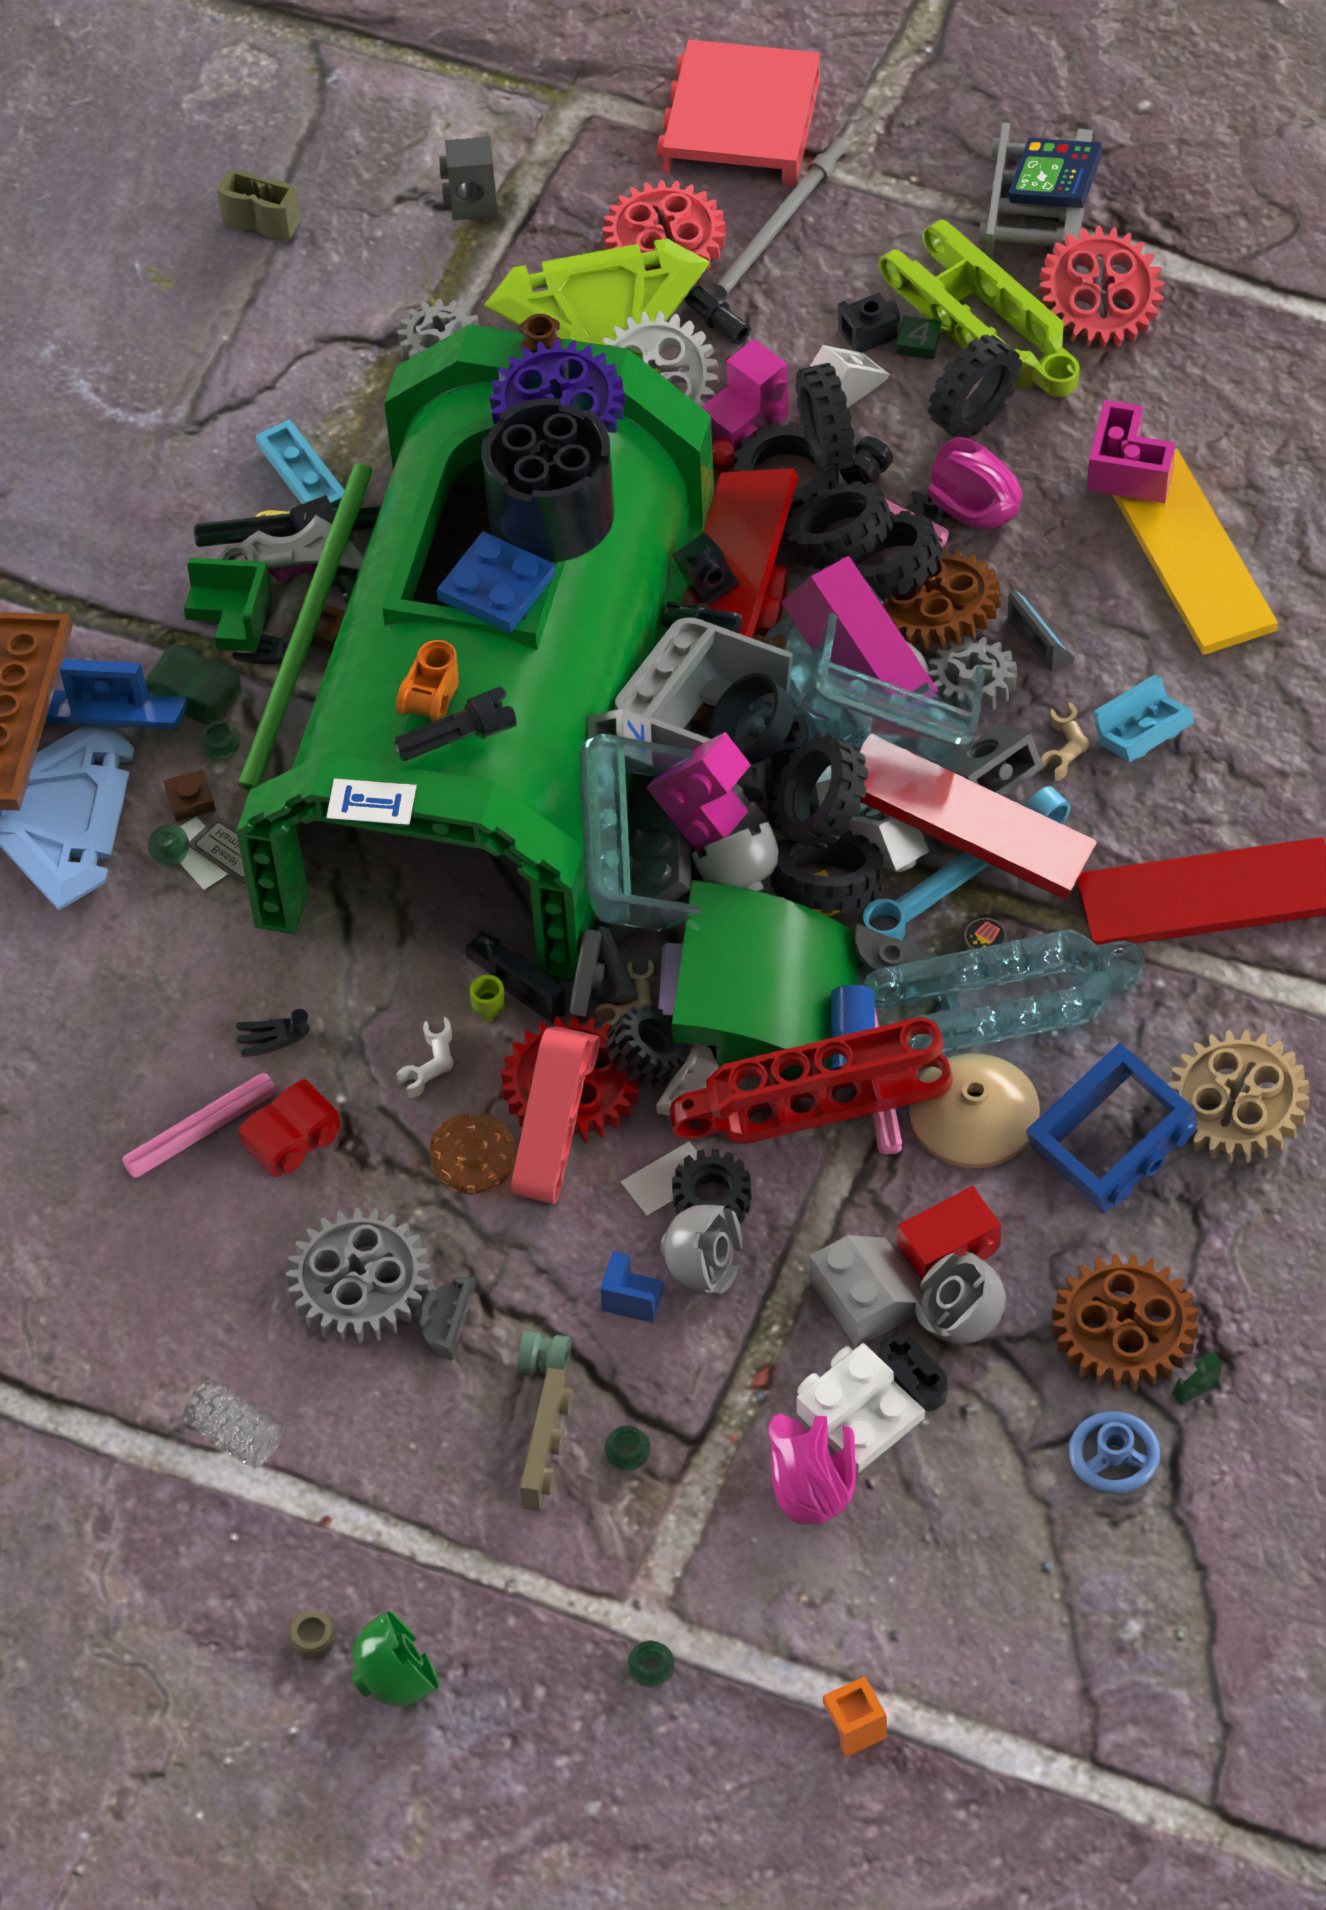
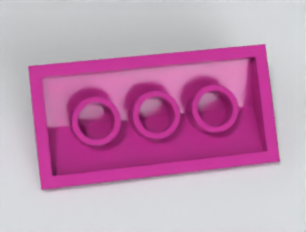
M849 556L812 575L781 602L868 735L870 733L878 734L939 692Z

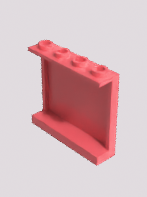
M688 39L685 54H679L677 59L676 75L679 79L678 81H672L670 103H673L672 108L666 107L664 130H666V135L660 134L658 139L657 157L663 158L664 173H670L673 158L782 169V186L796 187L798 185L820 81V53Z

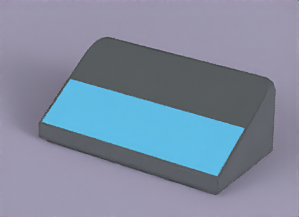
M1015 589L1009 591L1007 618L1048 670L1050 669L1052 672L1072 662L1075 656L1038 609Z

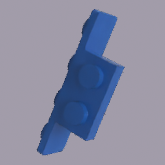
M64 659L59 668L64 690H54L45 723L143 727L161 730L175 729L188 705L185 697L149 695L141 663Z

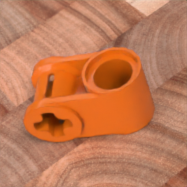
M433 640L425 643L418 650L407 677L402 681L396 699V712L398 715L406 716L408 713L431 718V722L446 717L451 699L459 685L457 654L455 648L450 643L444 640Z

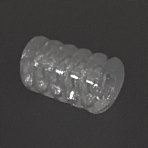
M213 1380L202 1382L195 1389L185 1406L183 1413L185 1423L191 1427H197L198 1432L203 1436L210 1437L214 1444L220 1447L224 1446L228 1454L238 1456L239 1462L254 1468L263 1465L276 1451L285 1432L286 1424L281 1420H277L270 1425L272 1413L267 1410L260 1412L256 1416L258 1404L251 1400L243 1405L245 1395L240 1391L230 1395L231 1384L223 1381L215 1388H213Z

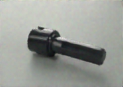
M499 686L469 698L465 705V710L397 736L394 739L397 755L402 761H408L473 734L477 737L480 736L484 740L516 727L517 720L513 707L508 705L503 707L502 701L507 696L505 690Z

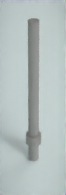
M837 137L823 154H818L809 164V172L714 286L715 291L719 295L727 296L820 181H825L835 170V162L848 148V144L844 139Z

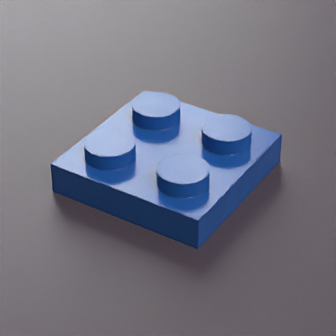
M482 531L437 588L438 600L511 633L556 575L555 564Z

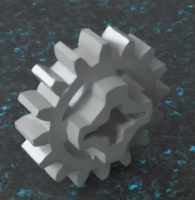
M437 299L433 307H430L426 302H422V310L420 312L410 309L409 319H401L400 321L401 330L398 331V341L401 347V355L403 358L409 357L410 359L468 324L479 326V318L477 315L471 316L470 307L468 306L459 310L455 300L448 306H443L442 300Z
M965 637L963 645L958 646L953 641H950L949 651L939 648L936 651L937 659H930L928 675L939 690L938 693L933 695V698L935 700L943 698L945 708L956 704L958 705L959 713H964L967 707H973L974 712L979 714L981 706L987 705L990 709L994 710L996 709L997 699L1007 702L1009 700V691L1016 690L1017 664L1012 661V652L1010 650L1002 652L1000 642L988 646L986 637H982L978 643H972L970 637Z

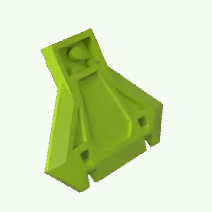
M665 238L655 240V251L641 253L639 244L570 256L542 262L543 272L528 274L526 265L511 269L484 304V307L517 326H520L523 321L534 314H547L560 323L557 337L605 345L604 337L614 341L618 337L613 328L615 325L624 331L629 329L627 324L628 317H631L636 324L642 323L643 312L647 313L651 321H655L658 312L662 311L667 322L709 267L710 262ZM659 266V269L645 270V268ZM547 287V290L532 292L533 289ZM633 352L640 359H643V355L641 353Z

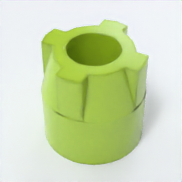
M482 975L473 980L470 985L472 1011L485 1018V1022L494 1021V1017L506 1008L503 983L493 975Z

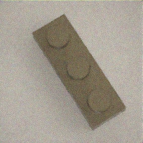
M547 1367L520 1485L522 1507L524 1509L541 1511L544 1495H552L556 1470L550 1467L553 1454L561 1455L565 1430L559 1427L562 1414L570 1415L574 1394L573 1388H567L565 1370Z

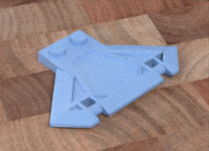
M84 725L38 751L20 811L0 810V847L58 911L106 883L108 869L96 865L98 859H109L112 856L130 776L128 771L118 768L120 763L133 762L135 748L114 726ZM94 762H101L103 764L98 766L94 765ZM72 858L81 859L80 863L71 862Z

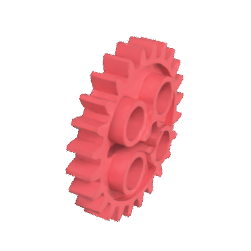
M660 180L658 188L655 189L646 182L644 183L643 192H639L632 187L630 188V198L619 195L618 206H609V216H604V228H602L603 243H605V250L639 244L641 253L655 251V240L667 238L708 260L710 265L707 270L711 268V259L719 260L720 249L725 247L726 222L723 221V211L717 210V201H707L706 191L694 195V185L691 184L685 190H681L679 181H675L671 188H666L664 181ZM655 210L659 211L660 216L662 218V225L658 224V215L657 212H655ZM659 266L645 268V270L659 269Z
M1097 226L1094 236H1090L1085 228H1081L1079 240L1069 233L1064 241L1065 246L1056 242L1052 251L1054 255L1047 254L1044 261L1046 267L1041 269L1039 278L1044 282L1040 283L1038 293L1046 295L1041 303L1047 308H1052L1051 311L1064 322L1063 332L1068 328L1073 331L1071 335L1072 342L1082 335L1085 337V346L1088 348L1092 344L1093 339H1099L1102 349L1106 348L1109 339H1112L1115 345L1120 347L1124 340V335L1133 342L1136 340L1138 330L1146 332L1150 325L1149 320L1155 321L1159 312L1156 307L1161 306L1164 298L1158 293L1162 292L1165 282L1156 280L1162 268L1159 266L1150 267L1155 254L1150 253L1144 256L1141 254L1145 244L1143 241L1135 246L1129 244L1131 233L1126 234L1121 240L1117 238V228L1115 227L1112 228L1109 236L1103 235L1101 226ZM1098 256L1103 260L1101 285L1102 290L1106 291L1103 299L1106 318H1101L1099 313L1101 287L1099 284H1096L1100 273ZM1121 265L1127 270V273H1117L1113 271L1111 266ZM1072 266H1084L1089 273L1079 274ZM1085 301L1092 309L1081 310L1075 305V302ZM1113 301H1124L1130 309H1119L1113 304Z

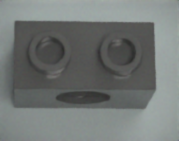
M491 136L445 140L446 156H439L441 179L449 180V182L442 183L444 206L451 205L453 220L498 217Z
M1004 723L999 724L940 765L1002 796L1044 768L1031 733Z

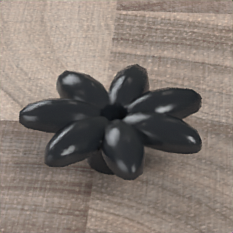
M913 491L911 496L916 504L908 505L905 508L915 514H923L925 519L930 518L932 522L940 526L943 525L942 517H952L932 502L928 493L923 495Z

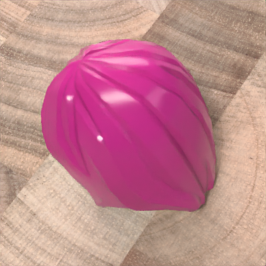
M957 436L943 445L933 462L931 474L933 485L930 484L927 493L932 502L961 523L977 529L994 530L1017 516L1023 499L1018 479L1001 460L981 444L971 439Z
M778 1413L771 1417L768 1425V1435L771 1441L772 1483L777 1503L796 1524H821L832 1520L833 1517L835 1518V1516L846 1509L847 1505L851 1502L855 1488V1434L853 1429L842 1425L844 1448L839 1453L830 1456L827 1446L828 1422L826 1416H815L813 1425L808 1432L801 1422Z

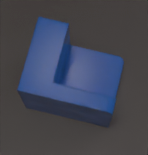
M612 1252L600 1288L602 1311L654 1323L665 1289L664 1281L631 1273L630 1255Z

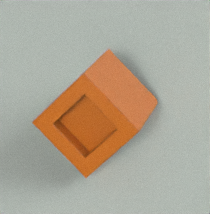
M865 1676L823 1695V1704L840 1734V1747L845 1757L887 1738V1715Z

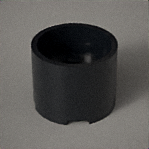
M556 398L529 400L505 410L499 415L500 421L491 429L488 436L483 438L481 450L488 518L493 535L552 563L571 560L593 550L608 535L615 516L611 447L605 425L592 411L589 410L585 413L579 409L561 405V399Z

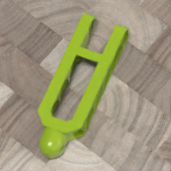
M940 219L922 232L923 242L928 252L947 269L937 277L932 275L918 261H911L897 249H893L879 258V269L885 281L927 319L942 321L941 331L961 349H966L969 342L975 338L980 340L982 335H989L990 337L994 335L1004 342L996 335L997 330L992 326L988 328L971 313V308L967 304L962 305L960 303L972 294H976L1043 353L1042 359L1037 361L1031 351L1015 350L1020 355L1019 359L1022 360V367L1018 369L1021 374L1019 381L1015 382L1014 387L1032 388L1037 385L1045 393L1053 397H1066L1075 391L1079 383L1080 367L1078 361L1062 347L1064 322L950 223Z

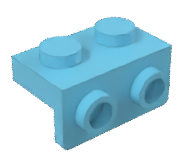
M1157 675L1149 677L1099 707L1092 714L1100 745L1128 762L1143 757L1152 748L1167 739L1176 737L1180 731L1195 723L1192 710L1169 698L1166 695L1162 678Z

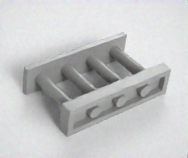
M1002 123L1000 138L994 137L992 143L991 160L997 161L989 218L988 221H981L979 244H986L985 254L993 260L996 241L1054 246L1058 242L1065 246L1064 241L1069 233L1079 240L1084 207L1010 203V199L1002 198L1004 185L1011 186L1016 171L1006 170L1008 158L1021 159L1026 144L1009 143L1010 123ZM1078 129L1076 141L1092 142L1093 130ZM1000 213L1059 218V222L1065 223V227H1057V231L1003 227L998 226Z

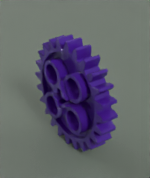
M555 339L552 349H546L541 341L538 342V352L532 353L525 347L522 348L523 359L520 361L510 356L508 358L510 370L499 368V381H492L491 383L493 395L489 396L493 424H497L500 421L499 415L512 406L541 398L561 399V405L570 406L581 411H592L603 422L610 433L617 432L616 420H622L624 417L625 393L622 377L617 376L616 365H607L606 354L604 353L593 358L591 345L586 346L581 352L577 351L575 340L571 341L567 349L561 348L559 339Z

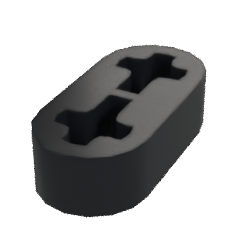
M894 1334L887 1337L880 1345L879 1358L894 1371V1381L925 1411H934L940 1408L946 1402L948 1396V1380L945 1373L911 1337L903 1334ZM894 1351L898 1355L907 1353L908 1367L900 1359L891 1361V1353ZM919 1379L926 1386L936 1384L935 1393L932 1394L928 1390L920 1393Z

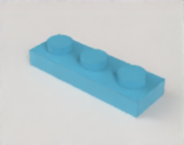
M290 419L255 435L257 446L301 504L327 495L332 507H339L345 490Z

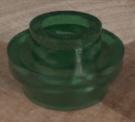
M213 721L204 727L199 737L200 749L210 759H227L233 756L240 747L239 733L226 721Z
M177 825L159 827L151 834L148 840V851L151 857L161 864H178L188 853L189 838L186 832ZM173 840L170 845L163 847L164 843Z
M629 1425L621 1426L608 1436L605 1442V1455L609 1463L621 1470H634L641 1467L648 1460L650 1442L646 1434L638 1428ZM631 1446L635 1449V1452L624 1454L620 1450L623 1447Z
M644 1641L634 1647L629 1654V1674L635 1682L642 1686H659L668 1681L673 1674V1654L667 1646L658 1641ZM648 1661H655L660 1665L655 1670H645L643 1668V1665Z

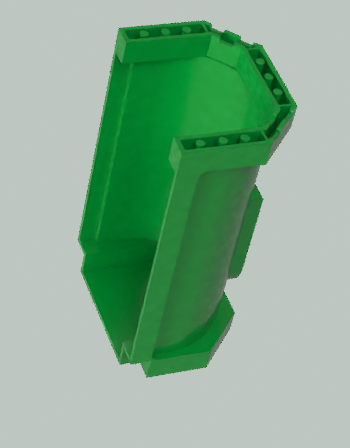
M468 324L396 366L384 401L393 473L291 770L250 790L236 830L255 928L296 934L309 895L298 835L302 822L308 824L317 820L485 849L495 857L504 854L518 864V873L530 882L538 968L544 974L552 975L559 981L575 983L583 932H586V929L594 931L620 841L619 838L616 843L601 842L602 800L613 793L628 794L629 810L642 765L641 763L616 769L588 757L587 716L615 710V700L618 694L669 628H665L662 624V609L664 606H667L666 603L669 601L682 603L687 587L672 554L703 533L714 495L711 415L629 349L576 341L577 351L580 352L586 346L591 345L593 358L601 353L606 354L607 365L615 364L617 376H621L625 393L624 417L622 420H616V433L608 432L611 447L615 505L612 527L605 539L593 550L571 560L554 562L556 575L527 611L525 619H521L511 633L457 608L412 600L438 521L442 518L453 483L485 488L481 452L483 438H486L491 429L496 425L492 421L489 396L493 395L491 383L492 381H499V368L510 370L508 360L510 356L520 361L523 359L521 342L524 340V335L515 331ZM561 339V348L567 349L573 339ZM444 640L455 648L459 674V685L451 699L446 717L465 710V705L469 698L501 686L507 695L502 701L503 707L507 705L513 707L517 726L484 740L480 736L477 737L473 734L408 761H402L396 753L394 739L397 736L432 722L431 718L408 713L406 716L397 714L396 699L400 685L404 678L407 677L421 646L429 641ZM334 779L417 785L410 824L326 818ZM620 815L621 831L623 830L627 815Z

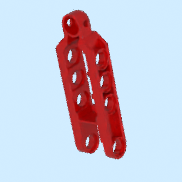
M924 1017L912 1018L723 1064L705 1080L707 1088L684 1093L671 1103L670 1119L673 1133L681 1139H697L720 1133L730 1141L748 1144L938 1098L944 1095L953 1083L950 1064L947 1058L941 1054V1051L944 1050L941 1031L938 1025L931 1019ZM918 1034H927L933 1038L931 1044L921 1050L911 1048L909 1042ZM839 1054L847 1058L845 1065L838 1070L831 1071L823 1067L825 1060L832 1055ZM799 1065L804 1068V1072L798 1079L787 1081L781 1078V1073L786 1067ZM928 1067L939 1068L942 1074L936 1081L926 1083L918 1079L923 1069ZM748 1075H755L761 1078L760 1085L752 1091H743L738 1088L739 1082ZM844 1087H850L857 1091L855 1098L848 1103H839L834 1100L835 1093ZM807 1097L815 1101L813 1108L806 1113H796L792 1110L793 1103L800 1098ZM758 1108H768L772 1111L771 1118L764 1123L757 1124L750 1121L751 1113ZM699 1120L701 1125L697 1129H693L689 1126L691 1121Z

